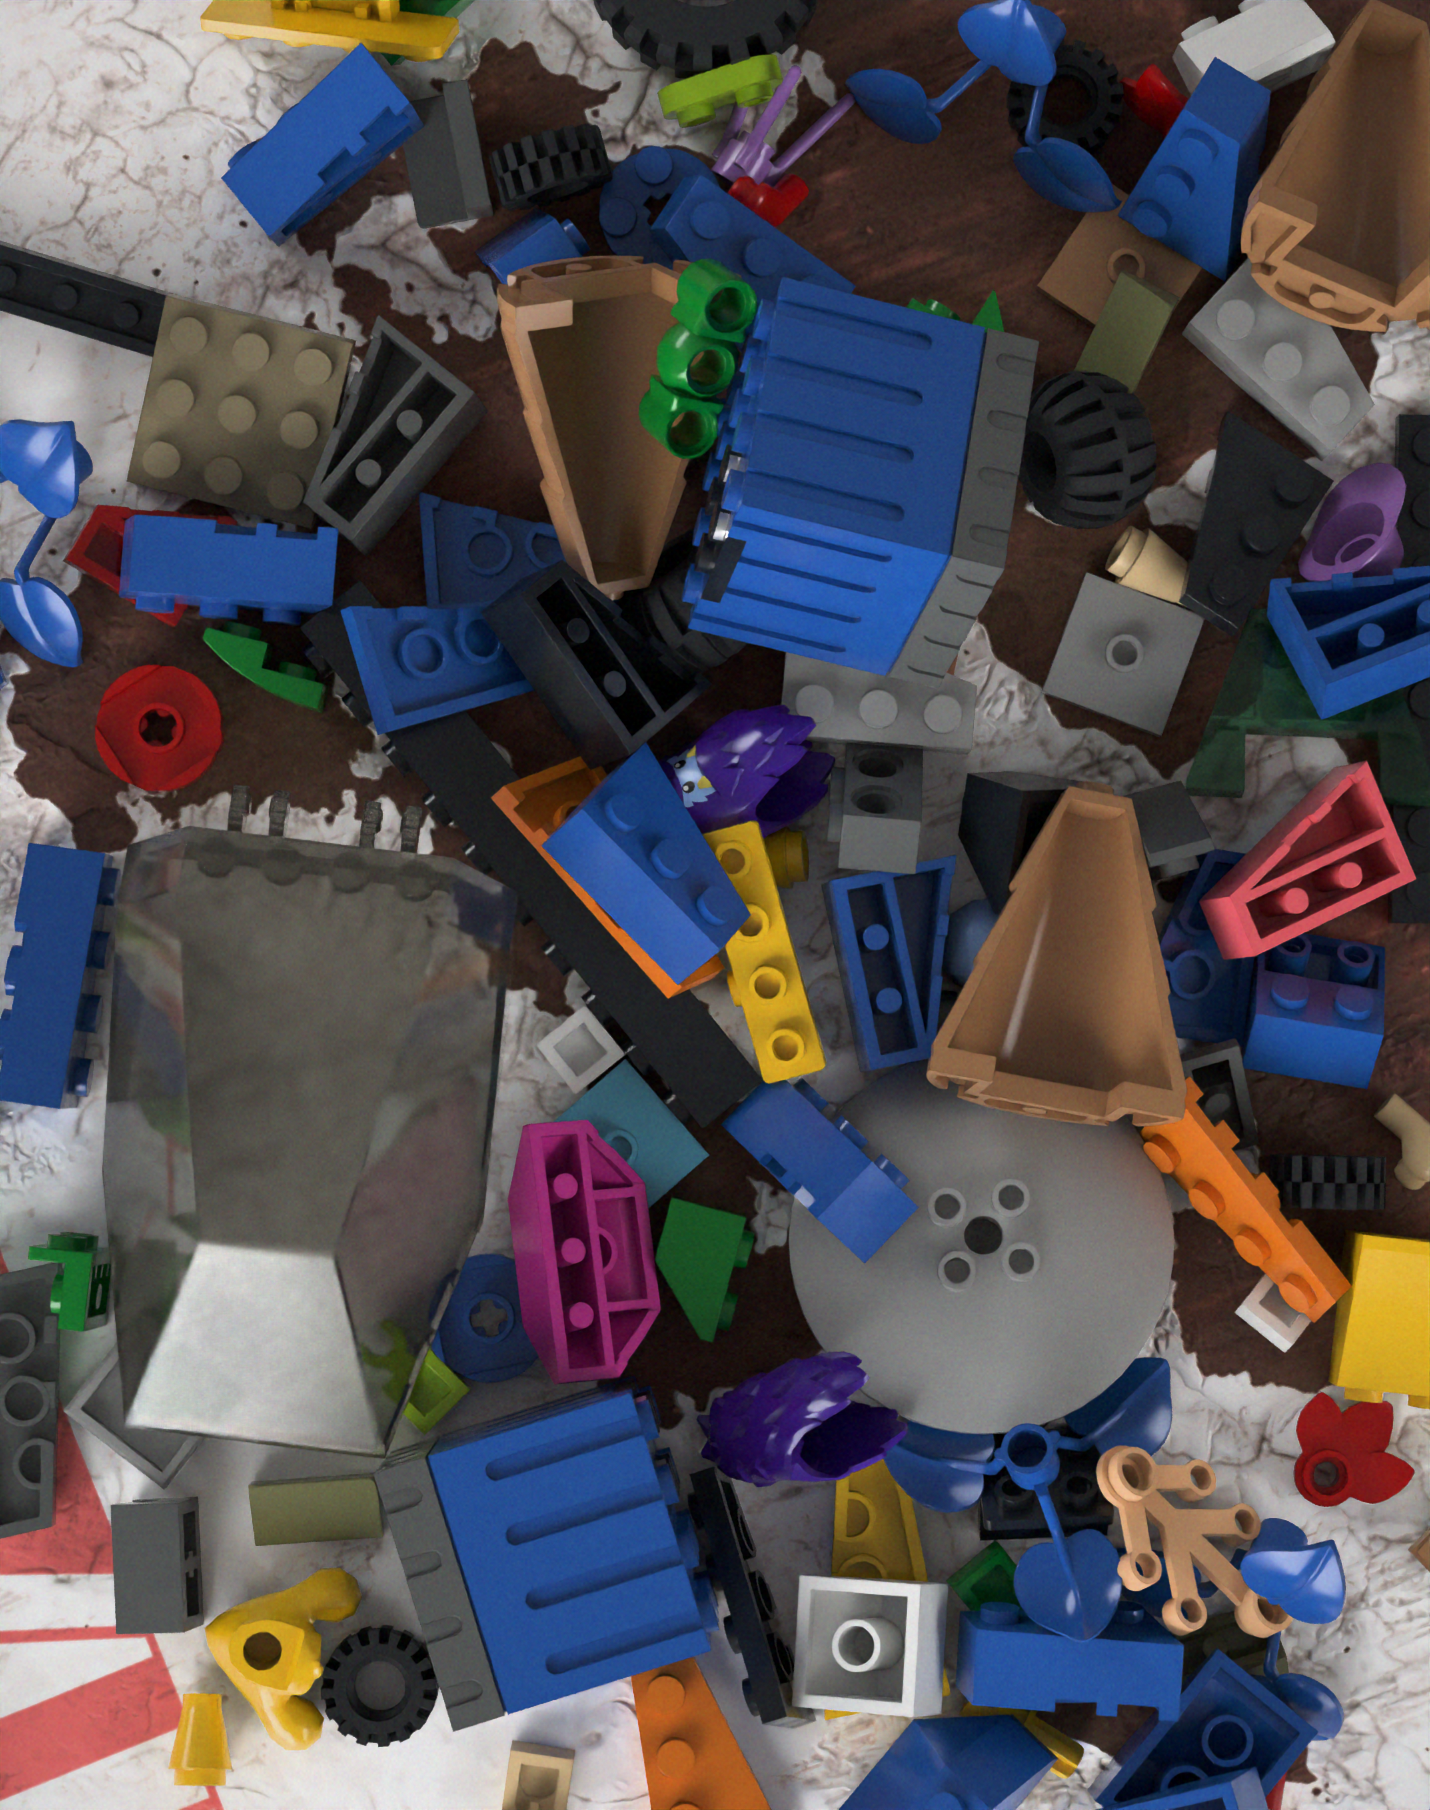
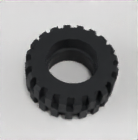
M594 0V5L601 20H607L611 26L613 38L625 50L632 47L640 53V62L657 71L662 64L675 69V77L686 79L694 76V73H704L730 63L733 65L748 60L750 57L772 54L775 51L782 55L795 43L796 33L802 26L807 27L816 12L818 0H734L718 6H695L679 0Z

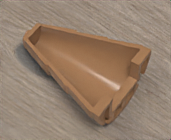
M1369 0L1354 16L1311 80L1307 91V99L1281 137L1279 149L1248 198V208L1243 219L1241 251L1247 254L1252 263V277L1276 301L1307 318L1336 327L1369 332H1387V323L1392 321L1416 319L1419 329L1430 326V33L1425 21L1378 0Z
M589 256L559 259L518 269L507 275V284H498L497 303L502 318L500 328L525 407L522 413L544 475L540 482V487L565 561L611 600L622 598L624 591L649 587L686 485L683 475L689 459H681L674 456L651 436L641 425L638 412L639 404L644 394L650 389L649 380L651 374L660 375L656 366L657 346L666 330L679 322L670 313L672 307L679 301L676 293L678 280L682 272L693 263L689 261L675 260L673 262V270H670L658 263L643 264L644 256ZM723 289L714 295L710 305L714 304L721 297ZM704 351L700 352L694 358L691 366L695 365L701 359ZM685 413L680 414L675 419L672 427L682 420Z
M1090 781L1078 782L1075 784V787L1069 786L1060 795L1009 884L1011 896L973 960L974 968L931 1045V1057L928 1061L926 1077L932 1085L938 1089H948V1083L952 1081L959 1084L957 1097L966 1101L1015 1114L1062 1122L1109 1126L1110 1121L1114 1122L1125 1114H1133L1132 1124L1139 1127L1170 1124L1184 1119L1187 1087L1168 995L1171 991L1152 911L1157 907L1132 798L1113 795L1114 789L1111 786Z

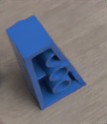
M35 843L28 844L14 921L15 932L23 933L22 946H12L4 975L5 993L7 996H14L12 1009L4 1008L0 1018V1060H2L0 1070V1101L66 1109L77 1108L79 1096H89L93 1079L94 1060L84 1058L88 1032L98 1033L103 1008V996L94 995L97 969H107L112 945V933L103 931L106 906H116L121 882V870L112 868V855Z

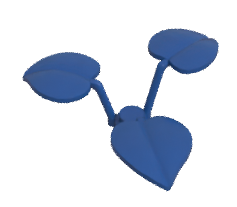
M997 0L974 5L963 12L958 21L959 34L969 50L980 61L938 98L927 99L923 88L917 81L902 73L891 70H862L852 73L845 81V86L854 95L856 103L877 126L902 141L913 144H925L937 139L942 130L941 122L934 113L943 111L992 65L997 66L1008 79L1017 83L1035 86L1025 132V141L1029 147L1019 148L1013 156L1014 164L1024 181L1046 200L1075 211L1106 212L1116 209L1122 203L1115 196L1108 175L1089 152L1079 145L1064 139L1049 137L1042 140L1039 134V124L1047 87L1057 71L1054 54L1065 38L1067 31L1064 23L1057 15L1044 7L1032 5L1030 0Z
M23 419L9 420L0 425V483L9 480L16 484L19 493L45 516L14 569L15 579L2 578L0 580V620L10 635L32 654L57 665L77 667L84 663L81 657L83 631L77 611L67 595L56 585L41 577L30 578L29 568L56 519L67 516L76 507L79 485L92 474L93 463L87 450L76 439L73 421L45 423Z
M1135 1358L1124 1373L1103 1393L1083 1407L1064 1416L1069 1428L1083 1436L1081 1439L1061 1436L1055 1430L1048 1433L1039 1425L1025 1423L1017 1425L1008 1431L1002 1441L1001 1448L995 1450L993 1434L956 1433L908 1421L906 1422L909 1428L907 1434L886 1452L887 1456L883 1459L892 1477L907 1495L922 1506L937 1512H960L975 1506L982 1498L984 1492L983 1474L996 1475L1004 1466L1007 1467L1010 1477L1018 1486L1027 1490H1035L1054 1543L1044 1542L1036 1544L1021 1556L1014 1572L1016 1597L1025 1613L1038 1625L1075 1642H1089L1105 1629L1118 1607L1123 1587L1122 1578L1117 1572L1120 1559L1112 1543L1099 1531L1085 1529L1065 1539L1047 1487L1056 1479L1060 1469V1459L1056 1450L1061 1448L1083 1452L1095 1444L1099 1454L1102 1456L1109 1449L1123 1445L1141 1448L1150 1456H1153L1165 1443L1172 1424L1170 1366L1164 1358ZM994 1454V1460L992 1462H989Z
M1267 1518L1261 1522L1259 1535L1253 1539L1249 1550L1241 1548L1235 1550L1230 1563L1237 1570H1241L1242 1577L1248 1587L1256 1594L1267 1598L1271 1605L1279 1604L1294 1619L1309 1624H1325L1336 1620L1341 1614L1345 1604L1346 1582L1342 1562L1334 1540L1331 1539L1308 1545L1307 1536L1295 1524L1280 1518ZM1114 1547L1119 1558L1127 1553L1126 1548ZM1152 1550L1158 1556L1162 1566V1574L1159 1581L1140 1591L1129 1590L1123 1585L1121 1594L1128 1601L1143 1605L1144 1609L1152 1616L1162 1618L1163 1605L1168 1599L1172 1598L1164 1553ZM1135 1561L1137 1571L1143 1576L1141 1566ZM1193 1565L1199 1597H1211L1219 1588L1211 1580L1200 1582L1201 1574ZM1181 1606V1612L1184 1618L1188 1619L1187 1612ZM1281 1631L1269 1636L1263 1665L1265 1676H1251L1318 1731L1312 1741L1334 1739L1344 1722V1712L1338 1698L1329 1688L1310 1677L1296 1673L1280 1675L1276 1662Z

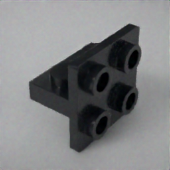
M1069 1427L1045 1429L1048 1433L1054 1430L1058 1431L1064 1437L1083 1438V1436L1075 1433ZM1007 1433L993 1434L995 1450L1001 1448L1002 1441ZM1095 1444L1083 1452L1058 1448L1056 1451L1060 1459L1059 1473L1056 1479L1047 1487L1064 1536L1069 1537L1085 1529H1093L1101 1532L1104 1536H1108V1526L1114 1522L1113 1504L1101 1492L1097 1482L1096 1468L1101 1455ZM994 1454L989 1462H992L994 1460ZM1006 1466L996 1475L983 1474L984 1492L978 1502L980 1541L1052 1538L1035 1490H1027L1018 1486L1010 1477Z

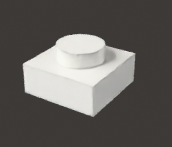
M586 1005L536 1044L575 1095L626 1055Z
M1266 1274L1263 1275L1234 1312L1284 1353L1295 1343L1311 1322L1304 1313L1294 1310L1285 1302L1279 1292V1287Z

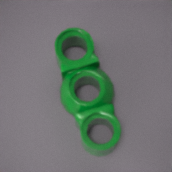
M712 258L697 260L682 272L676 291L679 301L672 307L670 313L679 322L666 330L657 346L656 366L660 375L651 374L649 380L650 389L644 394L639 404L638 416L644 429L670 453L681 459L696 458L704 454L713 445L718 432L716 417L724 407V403L716 395L729 387L738 371L739 352L735 342L744 343L746 338L745 328L751 324L757 310L756 294L750 285L723 263ZM723 289L721 297L714 304L710 305L714 295ZM704 351L701 359L695 365L691 366L694 358L700 352ZM685 413L682 420L672 427L675 419L680 414Z

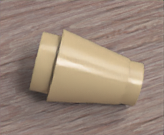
M1132 525L1129 526L1114 545L1107 559L1105 570L1116 575L1115 582L1117 584L1187 608L1179 602L1188 562L1149 528L1140 531Z

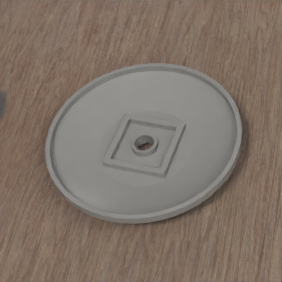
M929 1059L906 1064L880 1077L861 1090L841 1108L830 1122L833 1124L842 1115L869 1141L861 1151L872 1162L883 1154L910 1180L901 1190L919 1208L864 1263L794 1196L789 1226V1256L794 1288L804 1318L816 1341L825 1353L844 1351L854 1354L862 1360V1363L857 1367L864 1370L870 1377L864 1386L859 1388L862 1393L883 1407L895 1409L898 1415L910 1421L950 1432L987 1435L1008 1433L1013 1427L1020 1424L1031 1423L1041 1426L1060 1419L1099 1396L1124 1373L1139 1355L1160 1317L1170 1286L1174 1259L1172 1212L1161 1173L1144 1153L1143 1145L1145 1141L1125 1115L1114 1122L1110 1121L1109 1126L1055 1121L1006 1112L958 1098L959 1084L949 1081L948 1089H938L932 1085L926 1077ZM976 1220H988L994 1223L1001 1233V1245L990 1254L982 1255L973 1252L967 1246L964 1239L966 1227Z

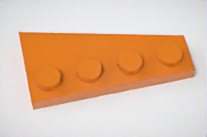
M581 756L504 785L491 799L668 999L711 980L725 969L719 957L715 954L677 985L541 846L607 776L602 766L590 770Z
M1189 1076L1185 1080L1187 1094L1185 1097L1184 1119L1170 1124L1144 1126L1139 1132L1145 1141L1143 1145L1144 1153L1160 1172L1168 1173L1188 1194L1192 1206L1198 1213L1207 1219L1214 1220L1233 1240L1237 1252L1244 1260L1254 1266H1259L1279 1287L1282 1298L1290 1307L1304 1313L1315 1323L1352 1285L1305 1224L1298 1219L1287 1221L1279 1211L1281 1203L1277 1195L1279 1193L1278 1189L1264 1172L1255 1174L1248 1171L1232 1150L1240 1140L1224 1120L1218 1121L1213 1125L1196 1103L1203 1095V1092Z

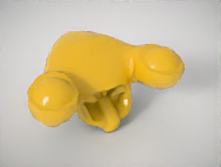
M321 1568L291 1588L262 1595L237 1604L218 1615L204 1628L208 1647L217 1663L256 1711L269 1737L285 1750H307L321 1738L324 1717L312 1701L298 1695L305 1694L312 1686L314 1680L323 1673V1666L320 1663L322 1638L321 1634L313 1626L315 1620L336 1623L354 1616L362 1599L357 1579L341 1568Z

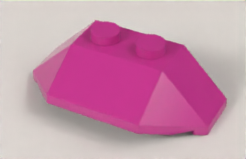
M588 1120L536 1123L523 1126L508 1195L523 1328L554 1385L619 1378L628 1364L627 1361L638 1348L661 1311L645 1182L618 1152L598 1135V1130Z

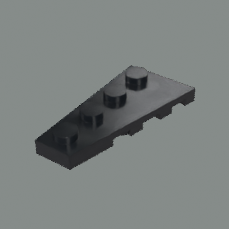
M714 1466L689 1474L694 1492L687 1494L689 1510L696 1527L699 1530L705 1529L712 1553L705 1556L706 1568L717 1592L724 1591L730 1615L725 1616L723 1619L724 1629L731 1649L735 1654L742 1653L748 1678L742 1680V1690L749 1711L754 1717L760 1715L763 1725L794 1729L817 1721L812 1708L792 1706L793 1690L790 1682L793 1680L795 1658L790 1644L785 1645L780 1634L776 1631L772 1632L768 1621L774 1619V1610L777 1607L769 1584L766 1583L762 1573L759 1570L750 1571L747 1560L756 1557V1547L732 1479Z

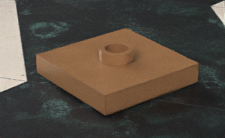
M1113 184L1115 196L1122 201L1120 206L1106 212H1087L1036 287L1037 291L1092 328L1095 327L1122 270L1180 297L1178 305L1202 269L1199 265L1155 238L1144 235L1135 226L1117 216L1129 195Z

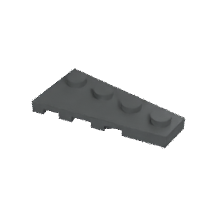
M52 1262L0 1274V1539L53 1527L56 1524L60 1329H58L59 1314L51 1313L50 1299L56 1274L62 1275V1263Z

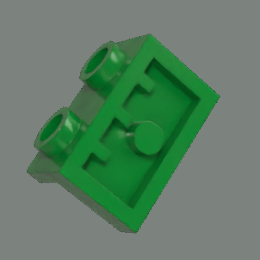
M60 1232V1234H48V1241L45 1244L29 1246L28 1260L65 1264L64 1275L56 1274L50 1299L51 1313L59 1314L58 1329L85 1332L107 1325L115 1249L98 1247V1235Z

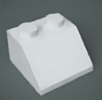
M1244 0L1238 5L1240 14L1220 24L1215 16H1211L1184 30L1181 33L1184 41L1178 44L1172 58L1190 94L1195 90L1214 57L1266 87L1272 93L1319 70L1336 42L1330 30L1304 0Z
M799 1575L792 1706L905 1717L941 1714L948 1583L883 1578Z

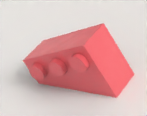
M1363 761L1334 767L1199 900L1223 960L1257 956L1416 880L1368 762Z

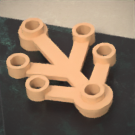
M1123 1445L1113 1447L1102 1454L1096 1468L1097 1482L1105 1498L1119 1510L1127 1551L1126 1554L1119 1558L1118 1575L1122 1578V1584L1132 1591H1140L1159 1581L1162 1574V1566L1156 1553L1151 1550L1147 1517L1159 1529L1172 1594V1598L1168 1599L1163 1605L1162 1618L1166 1627L1172 1633L1178 1636L1187 1635L1203 1627L1207 1620V1609L1203 1600L1198 1595L1192 1563L1235 1604V1620L1245 1633L1259 1638H1266L1286 1629L1292 1623L1293 1617L1288 1615L1279 1604L1271 1605L1267 1598L1252 1591L1245 1583L1242 1574L1204 1538L1221 1537L1226 1544L1232 1547H1239L1257 1538L1261 1530V1523L1258 1514L1251 1506L1239 1503L1228 1509H1175L1159 1493L1175 1491L1179 1498L1188 1503L1197 1502L1211 1495L1216 1488V1476L1208 1463L1200 1459H1194L1184 1465H1156L1154 1459L1145 1450ZM1190 1474L1196 1479L1198 1488L1193 1484ZM1235 1518L1239 1521L1242 1531L1238 1529ZM1135 1561L1141 1566L1143 1576L1137 1571ZM1181 1606L1187 1612L1188 1621L1184 1618L1181 1612Z

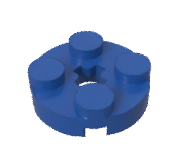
M649 146L642 149L638 154L626 158L612 171V180L604 184L600 195L599 222L608 248L614 256H644L643 264L658 263L673 270V262L649 231L651 225L648 221L650 220L651 212L645 206L652 199L661 202L665 197L671 198L684 177L703 175L718 187L719 184L712 171L693 155L678 149Z
M496 1253L473 1255L455 1263L436 1282L425 1308V1330L435 1355L454 1372L476 1382H502L525 1372L539 1357L523 1328L515 1259ZM492 1299L495 1308H505L507 1311L508 1320L499 1323V1334L495 1336H487L483 1326L473 1327L471 1322V1315L480 1312V1301Z

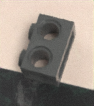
M847 743L844 768L832 767L829 792L830 808L827 841L839 842L838 868L916 874L922 822L923 749Z

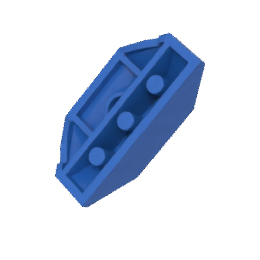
M1013 1714L914 1719L839 1810H1016L1058 1758Z

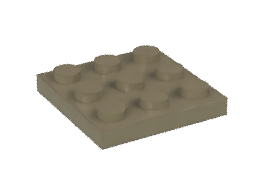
M173 293L168 294L164 303L126 481L312 528L315 525L317 516L303 501L333 427L337 428L356 340Z

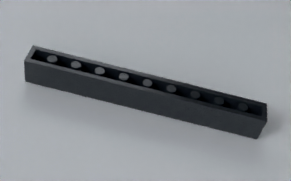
M359 580L334 600L332 606L319 612L301 627V630L310 640L301 650L324 678L334 671L350 689L341 700L362 726L366 728L373 722V718L341 610L350 606L383 607L362 581ZM466 711L385 733L390 741L381 747L382 751L404 778L415 770L430 790L421 797L423 802L444 828L455 820L470 840L460 848L484 877L495 870L510 888L508 892L501 896V899L524 927L533 920L538 923L550 938L541 946L542 950L564 977L575 969L590 988L581 996L583 1001L604 1027L613 1019L616 1020L630 1038L621 1048L644 1076L653 1069L657 1071L670 1088L661 1098L684 1126L695 1119L703 1129L763 1081L690 989L669 999L661 992L491 799L504 785L520 780V778Z

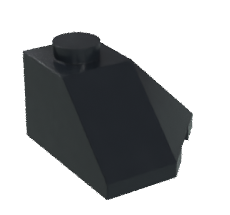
M1014 771L967 773L958 837L995 914L1000 915L1010 898L1011 892L1008 886L1060 795L1069 786L1075 787L1076 783L1083 781Z

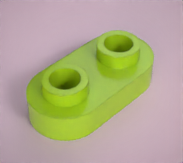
M759 55L733 65L730 63L672 83L660 89L657 94L664 119H678L679 127L687 128L715 119L714 109L737 102L738 108H747L770 101L774 95L773 89L782 83L783 77L776 55Z

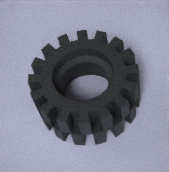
M1063 39L1054 54L1057 71L1052 81L1059 78H1068L1081 84L1088 94L1089 109L1081 120L1068 125L1053 122L1042 110L1039 134L1042 140L1049 137L1060 138L1079 145L1087 152L1093 150L1097 152L1104 146L1108 137L1112 135L1121 116L1123 108L1121 101L1124 95L1123 84H1118L1116 77L1119 72L1113 63L1108 66L1103 60L1105 54L1096 48L1094 52L1085 49L1086 42L1075 40L1074 45H1065ZM1011 80L1006 98V108L1009 110L1007 120L1011 130L1015 128L1017 131L1018 142L1025 147L1027 145L1025 132L1035 86Z
M581 124L575 128L573 125L564 126L558 131H553V129L542 131L541 135L535 137L529 135L521 138V142L508 143L503 146L504 149L495 150L489 156L502 208H507L511 211L518 208L520 210H528L536 205L539 208L549 206L551 202L555 201L564 202L570 200L572 196H582L590 193L589 189L601 188L604 186V183L610 182L613 177L598 125Z
M1270 1154L1269 1179L1279 1191L1277 1195L1280 1199L1281 1207L1354 1210L1385 1209L1386 1157Z
M382 1625L381 1628L368 1626L361 1628L354 1635L350 1634L333 1651L322 1674L321 1700H325V1713L329 1721L333 1719L339 1726L337 1730L346 1737L349 1734L357 1739L356 1743L367 1746L369 1742L378 1743V1747H388L391 1742L399 1740L401 1743L409 1739L416 1730H420L427 1722L438 1696L439 1685L427 1646L424 1642L421 1644L413 1638V1633L405 1629L403 1632L394 1630L392 1625ZM371 1662H388L397 1667L403 1675L405 1693L401 1701L392 1708L386 1710L372 1709L366 1706L357 1695L355 1688L357 1674L365 1665Z

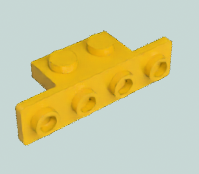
M213 0L200 16L201 29L203 31L223 33L230 39L244 40L258 37L282 40L286 45L293 47H306L313 44L339 47L348 53H351L362 43L369 53L380 52L402 55L405 59L414 62L440 59L459 33V20L457 18L400 11L399 0Z
M752 820L702 834L751 914L725 944L732 968L727 970V982L735 1006L743 1007L763 1080L770 1084L822 1070L827 1063L759 823Z

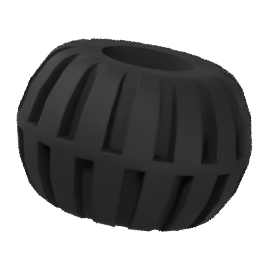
M1070 371L1054 376L1031 392L1018 479L1019 481L1021 480L1024 486L1023 491L1030 503L1033 502L1035 510L1053 523L1075 529H1098L1112 525L1133 512L1151 490L1157 468L1155 463L1157 454L1156 443L1153 441L1151 434L1153 430L1150 420L1145 416V409L1134 393H1126L1129 388L1117 379L1098 372Z
M695 528L676 536L664 545L649 587L624 591V596L621 598L620 608L623 609L621 613L622 618L646 638L652 635L658 638L668 647L665 654L690 674L702 673L720 665L733 654H737L747 644L746 642L688 628L693 604L682 601V592L688 568L691 563L695 564L699 548L692 545Z

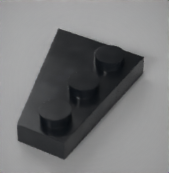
M1227 411L1221 420L1217 437L1218 446L1213 467L1209 471L1204 492L1206 493L1199 527L1195 531L1179 602L1233 637L1334 480Z

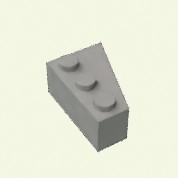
M1248 258L1193 317L1182 332V335L1320 461H1323L1375 404L1331 325L1296 313L1267 294L1252 277V263Z
M785 652L781 705H786L789 708L790 712L788 714L808 716L814 719L816 727L805 740L847 745V743L918 748L929 752L968 755L972 750L977 685L946 673L940 687L937 689L888 677L889 672L883 676Z

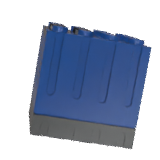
M782 277L775 299L773 301L761 300L755 318L753 334L748 333L744 342L738 371L727 389L726 399L721 398L724 407L716 417L718 422L717 437H719L716 453L711 452L702 485V490L709 491L706 507H701L692 539V545L699 548L695 564L691 563L688 568L682 592V601L693 604L688 628L883 676L889 672L888 677L938 689L944 679V675L956 658L963 641L966 640L976 622L979 612L982 611L992 593L996 581L999 580L1005 569L1007 545L1011 530L1017 479L1021 464L1039 341L989 328L987 332H984L985 327Z
M635 1375L443 1434L442 1437H433L392 1450L376 1469L377 1471L373 1473L453 1732L505 1716L506 1711L509 1715L711 1651V1633L720 1630L718 1625L719 1604L707 1570L697 1573L695 1571V1567L700 1566L698 1561L700 1559L698 1553L700 1552L698 1546L700 1543L689 1508L680 1511L676 1510L675 1503L680 1502L679 1484L681 1482L670 1447L658 1450L655 1439L660 1438V1422L662 1421L650 1385L639 1388Z

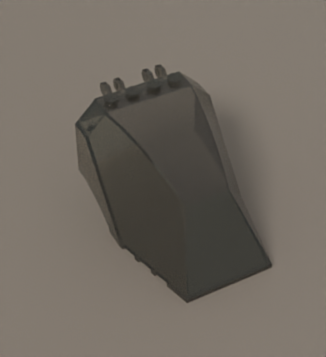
M234 785L228 812L227 830L187 826L128 845L118 896L102 1177L125 1428L385 1459L413 1393L414 1383L437 1335V1328L453 1290L456 1289L461 1278V1271L475 1237L480 1232L484 1223L507 1029L517 962L518 892L454 858L418 854L422 820L421 807L406 806V811L402 814L400 834L402 835L400 851L376 849L378 833L381 831L383 822V811L381 810L380 802L365 801L359 846L286 838L291 792L275 790L274 796L270 800L268 835L245 833L247 817L251 812L252 795L250 794L249 786Z

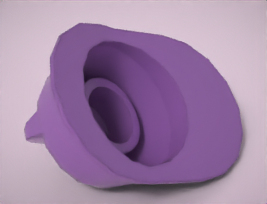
M1373 463L1358 468L1344 477L1328 494L1319 511L1309 541L1299 559V572L1303 578L1309 582L1331 580L1332 574L1352 572L1353 578L1392 575L1393 569L1400 568L1404 558V550L1396 522L1406 491V483L1401 471L1392 464Z

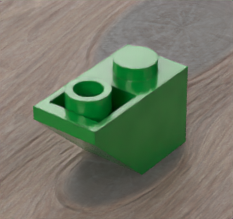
M672 1196L655 1261L699 1338L713 1343L716 1328L729 1331L738 1294L727 1291L733 1266L746 1269L755 1232L743 1229L746 1221L745 1215Z

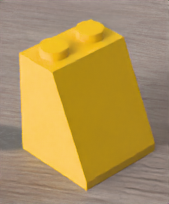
M1345 1230L1341 1272L1352 1287L1337 1301L1328 1382L1339 1387H1345V1399L1382 1403L1383 1392L1408 1394L1407 1406L1430 1409V1240Z

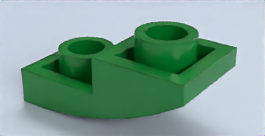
M224 621L222 631L206 627L203 636L205 643L243 677L281 699L323 713L329 688L323 683L315 682L317 670L280 661L277 672L269 670L274 648L266 642L259 641L262 632L260 629L231 621Z

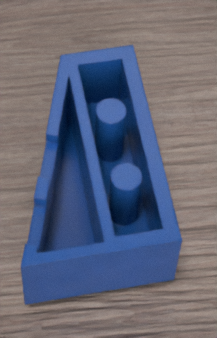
M1214 57L1117 216L1135 226L1144 235L1155 238L1226 282L1242 255L1241 233L1243 219L1248 208V198L1261 175H1258L1259 158L1265 148L1271 91L1217 57Z
M133 515L125 521L119 598L136 599V610L153 613H174V605L178 603L200 606L199 616L206 618L233 620L238 618V610L263 612V623L299 626L301 624V616L308 617L333 604L338 528L318 527L317 534L278 530V524L257 523L256 528L217 524V520L150 515Z
M1430 566L1393 569L1392 575L1353 578L1352 572L1332 574L1331 580L1291 583V578L1270 579L1267 617L1321 720L1430 677Z
M957 855L919 862L916 866V874L874 871L835 879L821 884L860 1072L929 1059L931 1057V1045L937 1034L943 981L941 971L945 936H948L950 919L948 909Z

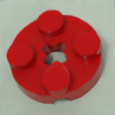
M144 665L134 668L117 678L105 691L101 700V707L97 714V725H95V741L100 756L107 767L118 778L145 791L173 792L194 784L211 769L218 753L223 748L225 736L223 732V714L218 700L202 680L182 669L162 665ZM156 711L162 718L174 716L177 723L171 729V735L174 739L167 745H163L157 739L149 743L144 739L143 733L150 727L146 719L150 713Z

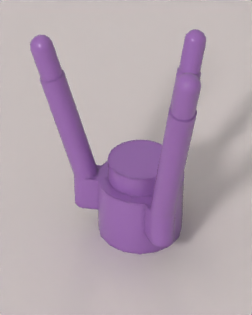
M797 65L792 66L776 89L751 134L743 131L739 138L738 135L748 107L738 108L737 102H735L724 135L712 153L717 158L711 169L712 173L730 186L739 177L746 175L752 177L758 184L765 182L773 187L781 175L855 103L854 95L851 93L844 95L778 159L771 163L769 160L775 153V150L763 142L801 76V68Z

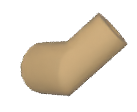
M1392 1093L1378 1108L1374 1117L1401 1140L1403 1158L1394 1169L1396 1179L1405 1188L1418 1190L1426 1182H1430V1123L1396 1093Z

